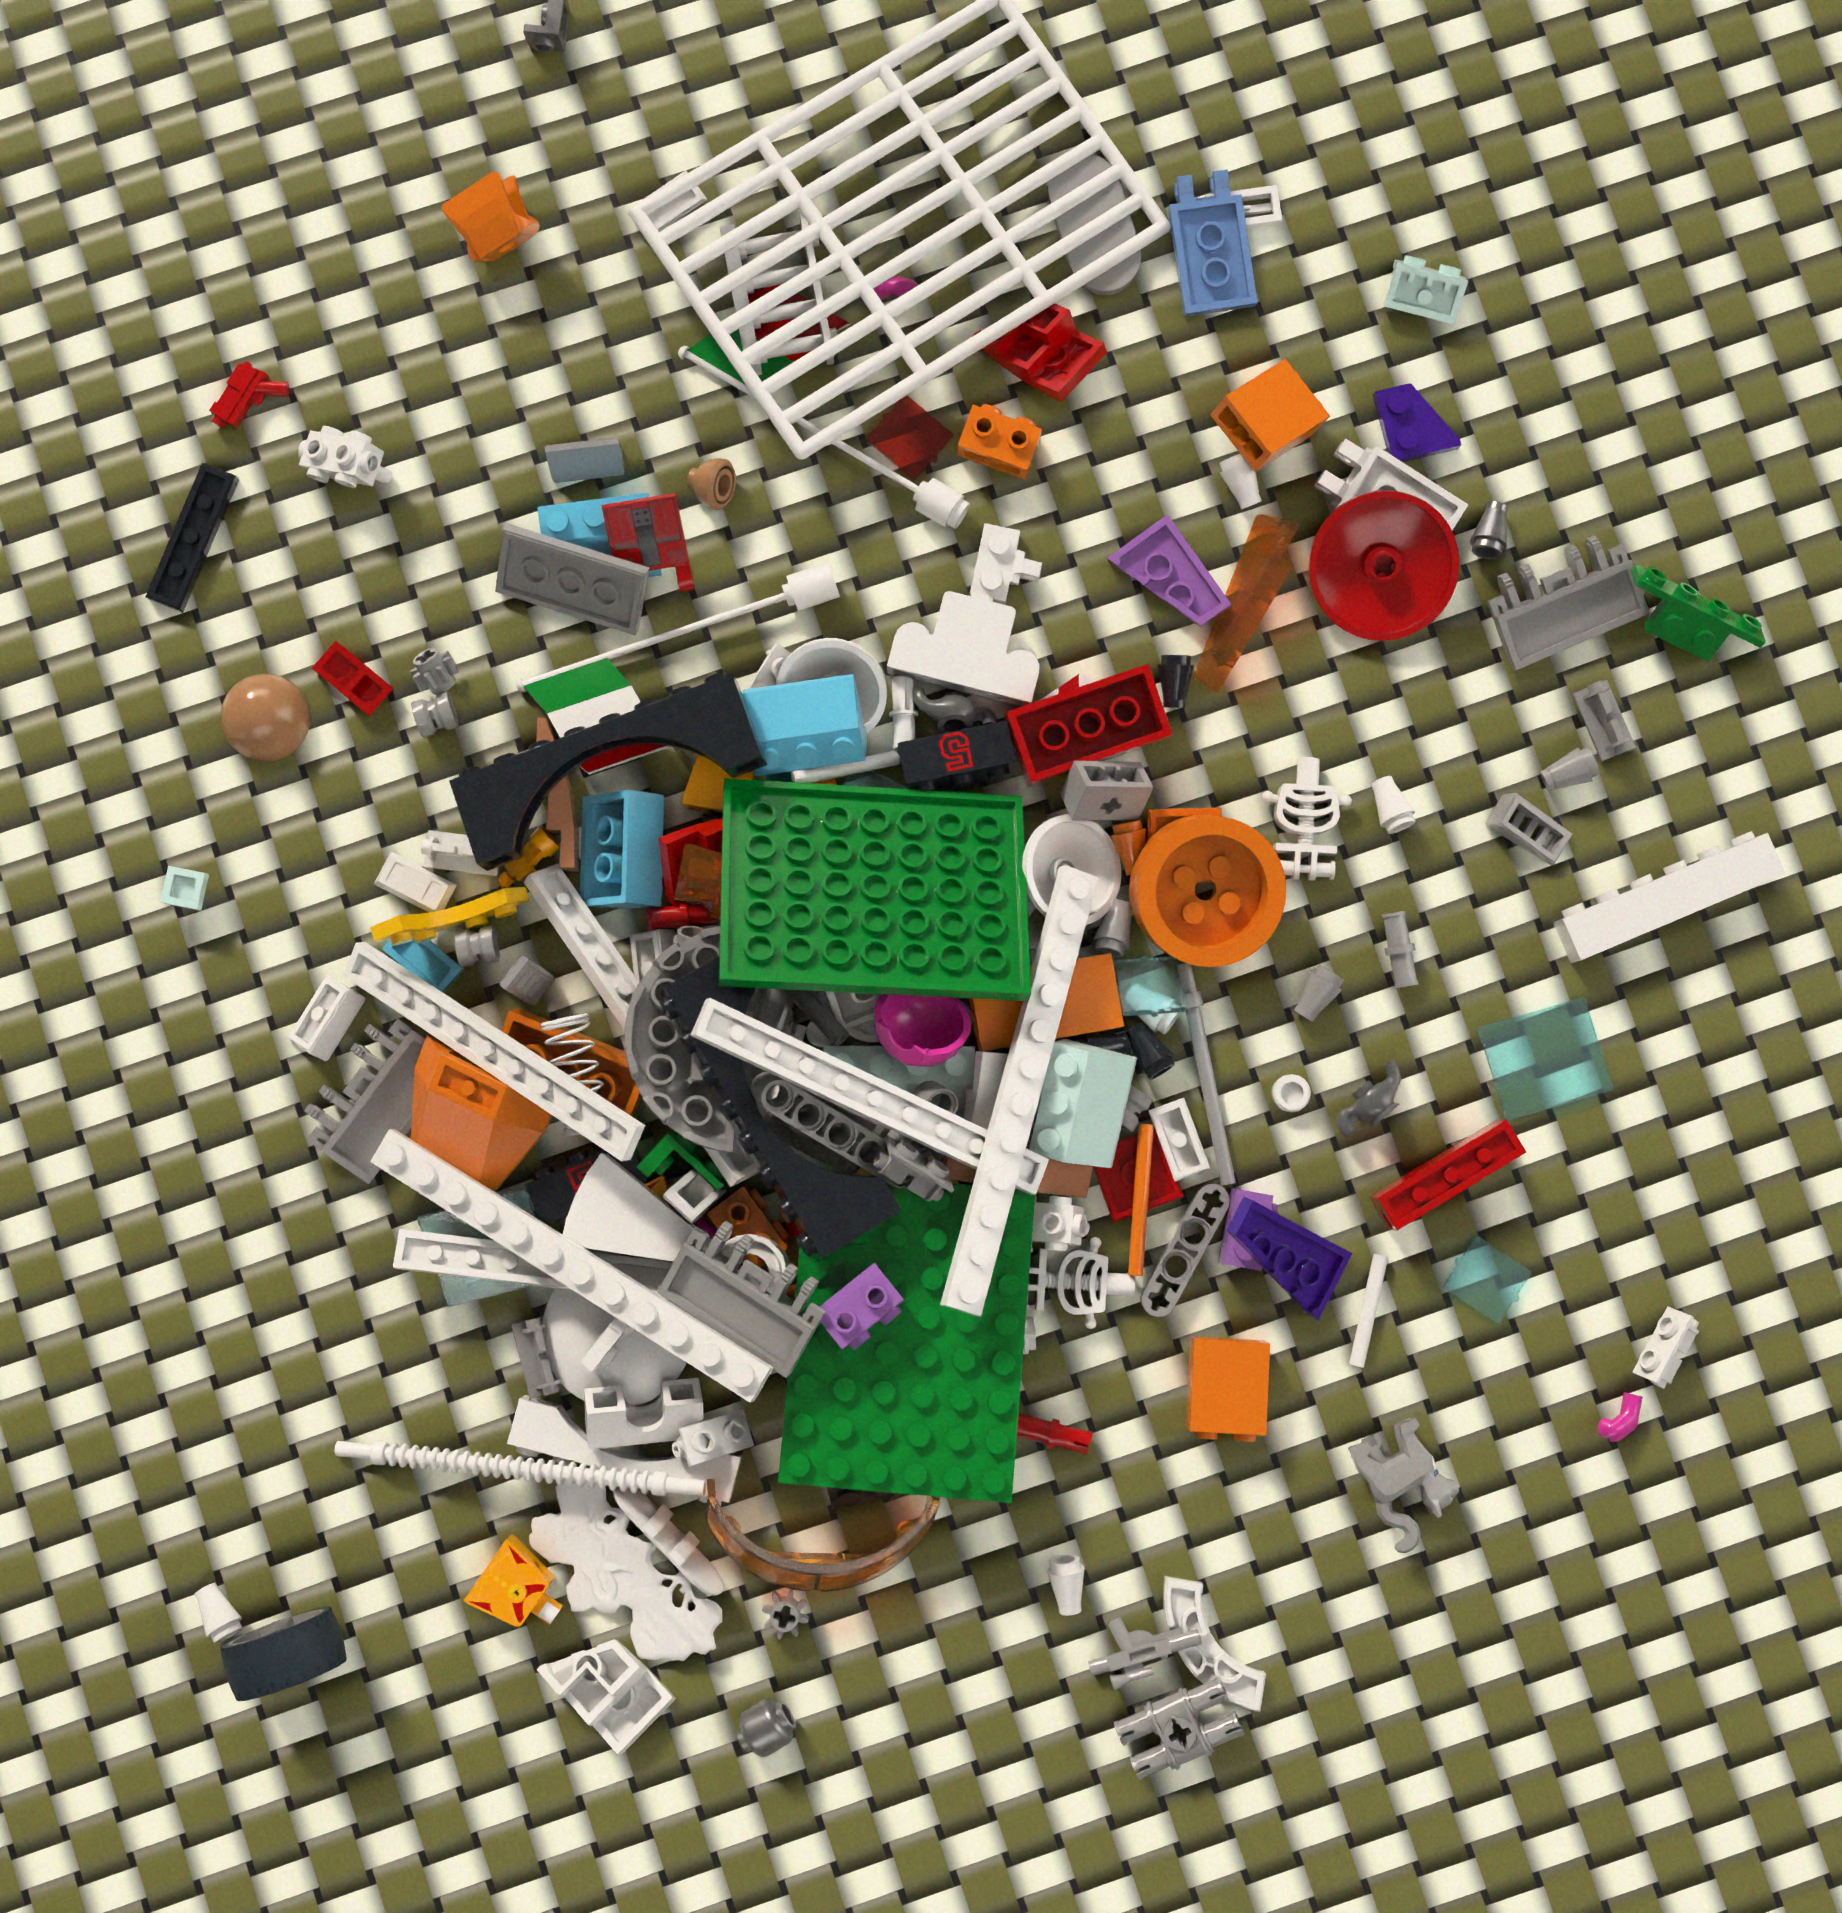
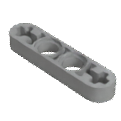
M1205 1184L1196 1191L1142 1290L1140 1301L1143 1309L1148 1314L1155 1317H1164L1174 1309L1228 1210L1230 1199L1227 1191L1222 1186ZM1216 1190L1219 1193L1217 1199L1222 1203L1219 1208L1212 1207L1209 1210L1207 1217L1214 1218L1212 1224L1209 1225L1204 1219L1192 1216L1195 1208L1198 1212L1202 1213L1207 1203L1202 1199L1204 1193L1212 1194ZM1193 1222L1199 1223L1204 1229V1237L1198 1244H1189L1183 1234L1184 1228ZM1172 1256H1181L1186 1262V1270L1180 1277H1171L1165 1268L1166 1261ZM1160 1274L1166 1281L1178 1284L1175 1291L1167 1287L1163 1296L1168 1301L1165 1307L1158 1306L1153 1310L1150 1308L1152 1301L1148 1299V1296L1151 1292L1157 1294L1163 1284L1156 1282Z

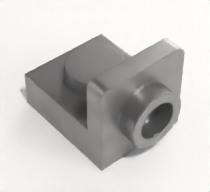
M548 0V5L542 6V26L524 24L523 34L529 47L542 53H551L553 50L565 51L570 14L567 0Z

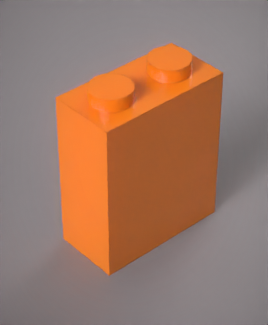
M1286 359L1227 394L1210 414L1254 472H1257L1312 436L1330 417L1322 403L1314 396Z
M1190 1336L1186 1428L1190 1432H1195V1438L1214 1440L1218 1439V1433L1233 1434V1440L1254 1442L1256 1441V1435L1266 1436L1270 1362L1269 1342L1265 1340Z

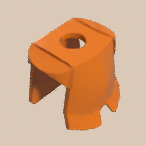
M496 171L489 173L445 202L441 208L445 216L467 242L468 255L473 263L498 260L535 236L540 227L538 220L527 213L516 176L513 175L502 180L500 174Z

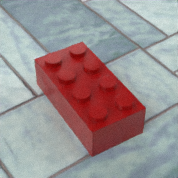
M1149 664L1007 711L1004 716V720H1007L1011 740L1027 787L1068 774L1074 761H1106L1162 742L1173 735Z

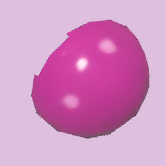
M881 994L875 1002L874 1029L883 1048L896 1060L910 1066L932 1067L945 1062L958 1053L971 1033V1017L965 1005L958 998Z

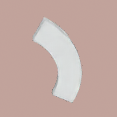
M1164 1576L1163 1607L1168 1630L1181 1627L1183 1633L1198 1629L1202 1640L1200 1645L1178 1651L1185 1665L1203 1684L1220 1677L1223 1683L1222 1687L1224 1686L1227 1692L1229 1703L1260 1713L1266 1673L1236 1661L1215 1641L1204 1616L1202 1582Z

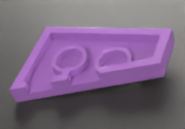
M1168 514L1107 558L1112 564L1200 627H1203L1232 606Z

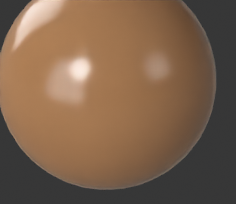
M256 674L242 679L230 689L223 701L220 718L222 730L227 741L238 753L255 761L270 762L285 758L298 749L307 736L311 715L305 695L293 682L274 674Z

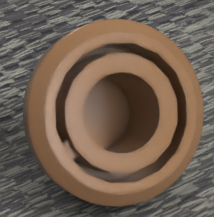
M716 458L708 460L701 464L699 468H692L687 477L688 488L694 490L696 497L702 504L714 510H721L730 502L736 486L735 470L727 459Z

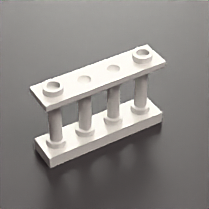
M799 212L800 228L803 230L810 224L802 212ZM734 224L720 226L721 237L735 229ZM801 230L747 239L724 253L728 275L742 267L741 260L748 259L747 255L766 252ZM819 238L804 246L807 265L762 272L732 290L735 312L749 305L748 294L754 293V289L781 285L815 265L816 258L813 247L819 246ZM820 279L811 284L814 299L775 306L739 328L742 349L745 350L758 342L756 341L754 329L761 328V324L797 318L822 303L824 299ZM826 317L819 322L821 334L790 339L750 365L757 375H762L761 364L768 363L767 359L813 351L837 336L836 327L829 328ZM834 355L826 360L827 365L834 364Z

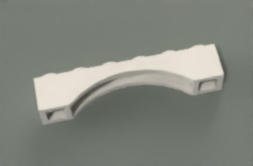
M528 1395L519 1398L507 1444L516 1446L515 1451L517 1453L531 1457H537L539 1452L552 1455V1460L558 1464L560 1461H564L566 1466H569L571 1462H578L581 1464L585 1463L590 1467L595 1464L599 1470L602 1466L606 1465L609 1471L616 1466L619 1472H622L623 1468H628L629 1473H632L634 1469H638L640 1474H643L645 1470H649L651 1475L656 1471L667 1472L669 1477L704 1480L707 1483L705 1496L699 1497V1501L707 1504V1499H709L711 1505L721 1506L722 1501L730 1502L743 1453L733 1452L689 1466L687 1459L677 1458L674 1455L644 1457L626 1454L613 1448L588 1450L586 1432L572 1420L561 1404L535 1397L529 1398ZM669 1493L676 1496H684V1494Z

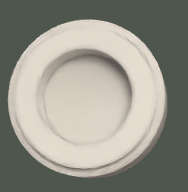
M1290 1074L1280 1077L1274 1083L1271 1095L1274 1104L1279 1109L1286 1112H1296L1308 1104L1311 1091L1305 1079L1298 1075Z

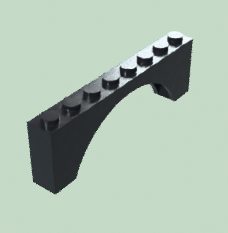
M713 674L704 680V684L693 688L689 686L679 687L671 691L669 697L662 700L642 701L634 706L633 711L622 715L620 713L608 714L599 719V724L588 728L579 726L569 729L564 733V737L551 742L550 740H541L531 744L528 747V751L517 755L514 753L504 754L495 758L494 764L483 768L478 766L470 767L459 772V777L449 780L476 864L489 871L522 858L528 829L535 813L546 796L576 767L605 752L633 745L647 744L682 748L712 761L732 778L768 765L739 683L733 674Z
M719 957L666 985L661 992L663 999L659 1001L661 1008L670 1021L675 1019L680 1026L682 1033L679 1034V1038L686 1051L690 1055L695 1052L702 1064L698 1069L706 1085L709 1088L714 1086L722 1100L718 1101V1105L723 1115L729 1122L734 1120L740 1129L741 1134L738 1135L741 1146L748 1155L754 1154L761 1167L757 1171L762 1182L768 1189L773 1187L781 1200L777 1203L779 1211L788 1223L793 1221L801 1234L797 1236L801 1249L807 1257L813 1255L816 1261L821 1260L900 1213L902 1210L883 1177L864 1178L835 1173L811 1163L790 1149L773 1132L760 1114L746 1081L743 1060L690 1036L706 999H714L746 1015L750 1000L756 988L719 986Z

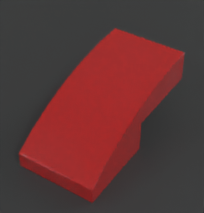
M336 640L312 667L316 673L369 716L372 715L394 689Z

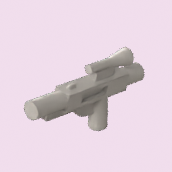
M1119 1616L1108 1622L1107 1625L1121 1651L1090 1660L1088 1664L1092 1676L1124 1668L1125 1674L1110 1675L1114 1690H1117L1131 1681L1154 1675L1152 1667L1144 1669L1142 1662L1158 1657L1162 1660L1167 1659L1168 1655L1173 1652L1202 1644L1198 1629L1183 1633L1181 1627L1156 1635H1152L1145 1630L1128 1632Z

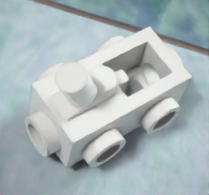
M322 426L321 432L310 430L307 440H303L299 445V465L308 470L306 475L314 480L328 483L329 478L341 485L356 488L357 484L373 486L375 480L387 485L392 478V471L380 466L384 451L371 444L372 438L361 432L350 431L349 437H345L344 433L338 429Z
M1035 1195L1032 1242L1045 1243V1250L1067 1252L1068 1245L1081 1246L1082 1237L1087 1235L1090 1229L1086 1215H1084V1208L1072 1205V1198L1049 1196V1203H1037V1196Z

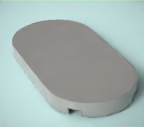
M1091 154L1049 180L1047 191L1049 205L1107 170L1112 165L1105 159ZM1119 179L1054 219L1060 240L1126 200ZM1130 214L1065 254L1071 275L1136 235ZM1141 250L1083 286L1091 290V293L1103 296L1123 291L1130 285L1137 274L1141 262Z

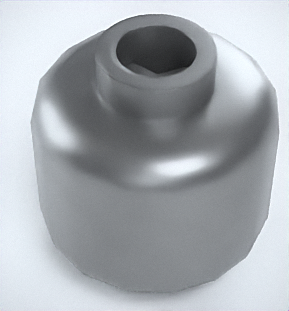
M766 1698L741 1713L739 1719L740 1730L737 1731V1738L746 1752L752 1750L759 1757H767L792 1741L796 1721L785 1702H777L773 1698Z

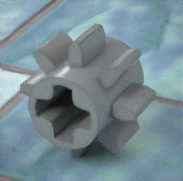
M430 648L419 653L413 660L416 668L410 670L413 676L412 679L419 690L423 692L429 688L431 693L435 695L449 690L456 682L453 675L459 672L457 664L449 651L440 654L437 648Z
M792 1589L788 1591L787 1596L782 1597L774 1591L772 1593L773 1606L766 1604L762 1608L764 1613L770 1614V1619L765 1622L764 1628L769 1629L773 1626L778 1630V1639L782 1638L784 1632L789 1631L797 1637L799 1634L798 1622L808 1623L809 1616L800 1613L801 1609L805 1607L807 1600L801 1599L797 1601L793 1598L794 1592ZM783 1606L790 1607V1614L793 1615L788 1618L787 1622L780 1620L781 1614L779 1612L782 1611Z

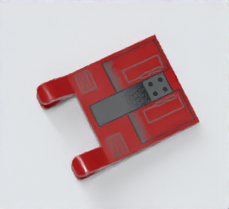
M676 493L602 505L612 556L649 567V571L675 567L679 590L686 592L694 589L693 574Z

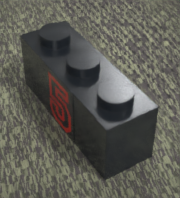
M1007 720L897 743L906 789L939 791L952 788L959 791L971 788L974 783L987 780L990 783H1000L1008 780L1012 775H1016V757Z
M637 1146L631 1160L620 1161L604 1149L589 1156L586 1150L567 1158L568 1166L554 1171L553 1166H549L531 1174L534 1181L525 1184V1187L539 1220L546 1225H550L567 1217L573 1199L584 1177L601 1153L608 1154L643 1184L651 1181L650 1177H647L637 1168L642 1161Z

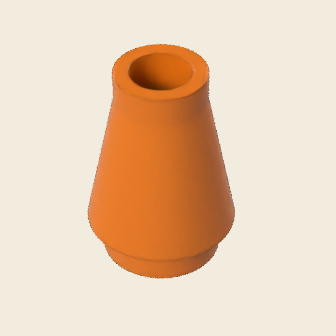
M1141 819L1112 825L1113 834L1110 836L1123 864L1126 876L1131 875L1134 862L1137 861L1140 852L1146 845L1147 828H1143Z

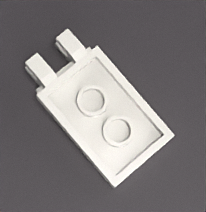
M1347 439L1340 443L1333 456L1345 464L1354 467L1346 481L1325 470L1314 484L1315 488L1334 498L1331 504L1335 506V509L1349 499L1367 492L1381 490L1404 492L1416 496L1433 506L1444 517L1452 530L1468 507L1467 503L1380 447L1374 446L1372 450L1367 447L1364 450Z

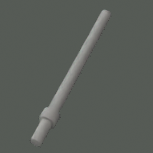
M1188 963L1176 965L1182 995H1179L1181 1009L1186 1010L1221 1186L1233 1184L1236 1181L1200 1006H1204L1201 991L1197 992L1192 965Z

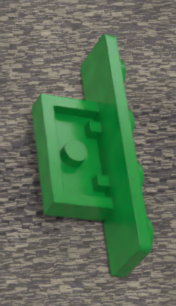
M1635 564L1631 570L1637 587L1662 599L1645 621V631L1707 662L1713 657L1730 633L1759 648L1765 644L1766 640L1761 629L1762 625L1754 617L1748 614L1740 616L1732 612L1719 599L1712 598L1708 600L1700 596L1697 590L1687 583L1681 582L1678 585L1668 580L1666 575L1655 567L1649 566L1646 569Z

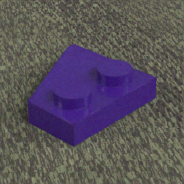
M1411 383L1378 390L1373 394L1387 453L1401 462L1445 453L1461 447L1462 444L1457 435Z

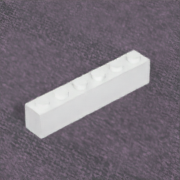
M1750 831L1731 839L1733 847L1722 852L1717 845L1698 853L1699 861L1687 866L1685 860H1681L1663 868L1665 876L1653 880L1651 874L1629 882L1632 889L1619 894L1617 888L1596 896L1598 904L1585 909L1583 903H1579L1561 911L1564 918L1553 922L1570 962L1574 963L1785 875L1786 872L1768 833L1755 837L1753 832Z

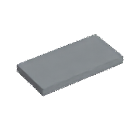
M507 523L502 533L495 592L636 635L641 620L649 567Z

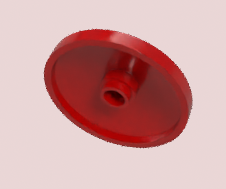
M1381 490L1367 492L1349 499L1337 507L1325 519L1316 533L1311 546L1308 573L1313 595L1322 611L1333 623L1354 636L1368 640L1387 641L1404 638L1422 630L1442 613L1457 585L1460 557L1452 529L1433 506L1416 496L1404 492Z

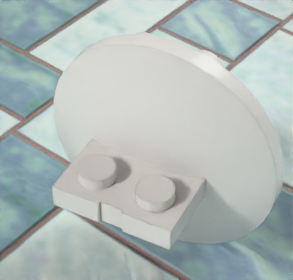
M556 1288L548 1301L542 1324L546 1323L547 1326L542 1329L547 1350L544 1352L546 1359H549L551 1370L556 1378L560 1379L561 1384L569 1392L584 1400V1389L623 1385L624 1399L628 1404L637 1406L646 1403L660 1395L661 1381L676 1380L687 1364L681 1358L573 1290Z

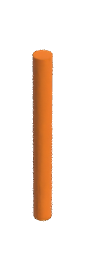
M1139 1124L1128 1266V1275L1143 1276L1154 1128V1125Z

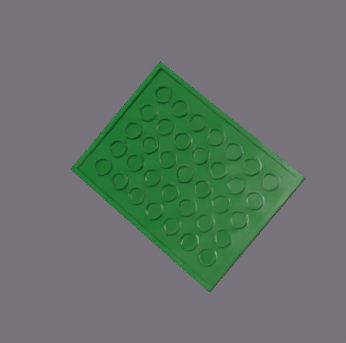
M724 778L719 986L1029 1001L1031 996L1026 877L1022 868L1025 850L1022 796Z
M847 1175L853 1177L872 1178L871 1176ZM886 1182L902 1210L900 1213L821 1260L816 1261L813 1255L807 1257L801 1247L799 1248L795 1300L806 1280L811 1276L818 1280V1285L801 1313L802 1315H804L812 1302L821 1306L873 1263L878 1266L904 1301L898 1305L902 1312L885 1326L879 1320L869 1328L868 1332L872 1336L854 1351L849 1345L842 1350L822 1323H819L795 1368L787 1378L778 1483L1012 1503L1035 1195L1015 1189L981 1316H973L940 1305L973 1185L952 1183L954 1191L951 1193L944 1189L943 1196L936 1202L934 1200L926 1201L924 1198L906 1189V1187L897 1188Z

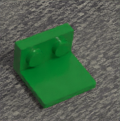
M675 1132L667 1133L637 1166L647 1177L655 1176L656 1174L659 1176L665 1175L679 1161V1158L675 1155L678 1152L717 1190H723L728 1185V1182L713 1160L708 1158L705 1161L697 1153L700 1146L684 1139L682 1135H678Z

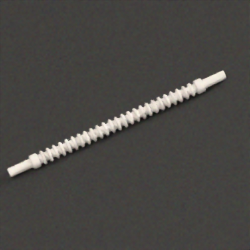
M337 1441L334 1450L336 1456L368 1459L374 1465H385L388 1462L390 1466H395L398 1462L402 1468L407 1464L412 1469L419 1465L422 1470L430 1466L432 1471H436L440 1467L442 1472H446L451 1468L452 1473H457L461 1469L463 1474H468L471 1470L474 1476L478 1475L481 1471L484 1477L489 1476L490 1473H493L495 1478L503 1474L505 1479H509L511 1475H514L515 1480H520L524 1476L526 1481H530L534 1477L538 1483L544 1478L548 1484L552 1483L553 1480H556L558 1485L566 1481L568 1486H572L574 1482H577L579 1487H583L585 1483H588L589 1488H594L598 1484L601 1490L608 1485L611 1491L620 1487L622 1492L630 1488L632 1493H636L638 1489H641L643 1494H647L650 1490L655 1496H665L667 1492L705 1496L707 1483L704 1480L669 1477L667 1472L656 1471L651 1475L649 1470H645L643 1474H640L638 1469H634L632 1473H629L628 1468H623L622 1472H619L616 1466L609 1471L606 1465L602 1466L599 1470L595 1464L591 1465L590 1468H587L585 1463L577 1467L575 1462H571L569 1466H566L564 1461H560L556 1465L554 1460H549L545 1464L542 1458L535 1463L532 1457L528 1458L525 1462L522 1456L517 1457L516 1460H513L511 1455L503 1459L501 1454H497L493 1458L491 1453H486L482 1457L480 1452H476L472 1456L469 1450L465 1451L462 1455L459 1449L455 1450L452 1454L449 1448L444 1449L443 1452L438 1447L430 1451L428 1446H424L420 1450L418 1445H414L410 1449L408 1444H403L399 1448L398 1443H393L390 1446L386 1441H375L373 1444Z

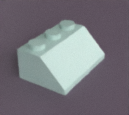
M1068 1039L1055 1041L1045 1076L1029 1150L1043 1157L1064 1163L1111 1168L1137 1057Z

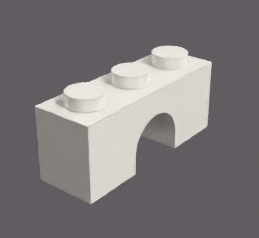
M699 1378L661 1381L659 1398L654 1403L643 1407L632 1406L625 1401L623 1385L584 1389L588 1450L677 1441V1438L681 1437L679 1428L703 1421V1398Z

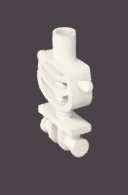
M1300 757L1297 759L1296 784H1282L1278 789L1277 795L1270 791H1265L1262 794V799L1267 803H1275L1273 818L1280 829L1299 835L1297 836V839H1299L1297 840L1298 844L1275 843L1273 845L1276 853L1292 854V861L1280 860L1284 874L1291 875V878L1295 880L1299 879L1300 873H1308V880L1315 881L1316 877H1328L1329 880H1334L1335 861L1330 860L1329 863L1317 862L1318 855H1336L1337 846L1313 845V835L1322 834L1335 826L1340 817L1339 806H1350L1352 799L1348 795L1338 798L1335 786L1319 785L1320 759L1314 757ZM1286 800L1291 803L1299 804L1300 806H1298V808L1292 807L1291 805L1287 804ZM1328 802V807L1313 810L1315 809L1313 805ZM1284 814L1298 818L1299 825L1290 823L1284 817ZM1329 814L1330 817L1327 824L1314 827V819ZM1301 855H1308V865L1300 864Z
M1093 1237L1090 1240L1089 1251L1074 1249L1067 1252L1059 1264L1057 1273H1051V1271L1047 1273L1048 1250L1039 1248L1038 1267H1030L1029 1273L1037 1274V1284H1028V1290L1036 1291L1035 1310L1044 1311L1045 1288L1051 1287L1054 1289L1055 1287L1062 1307L1073 1315L1085 1314V1326L1088 1329H1093L1097 1324L1094 1319V1313L1105 1311L1106 1295L1134 1297L1135 1276L1123 1273H1108V1257L1097 1254L1098 1248L1101 1246V1240L1098 1237ZM1081 1257L1076 1265L1075 1272L1067 1274L1065 1270L1068 1263L1073 1258ZM1089 1260H1094L1089 1274L1082 1275L1086 1263ZM1100 1267V1275L1098 1276L1097 1271ZM1067 1288L1069 1290L1071 1288L1073 1290L1078 1307L1069 1305L1064 1295V1289ZM1081 1289L1088 1291L1090 1306L1084 1304ZM1097 1290L1099 1291L1098 1299L1096 1298L1095 1293ZM1027 1297V1309H1030V1305H1028V1297Z

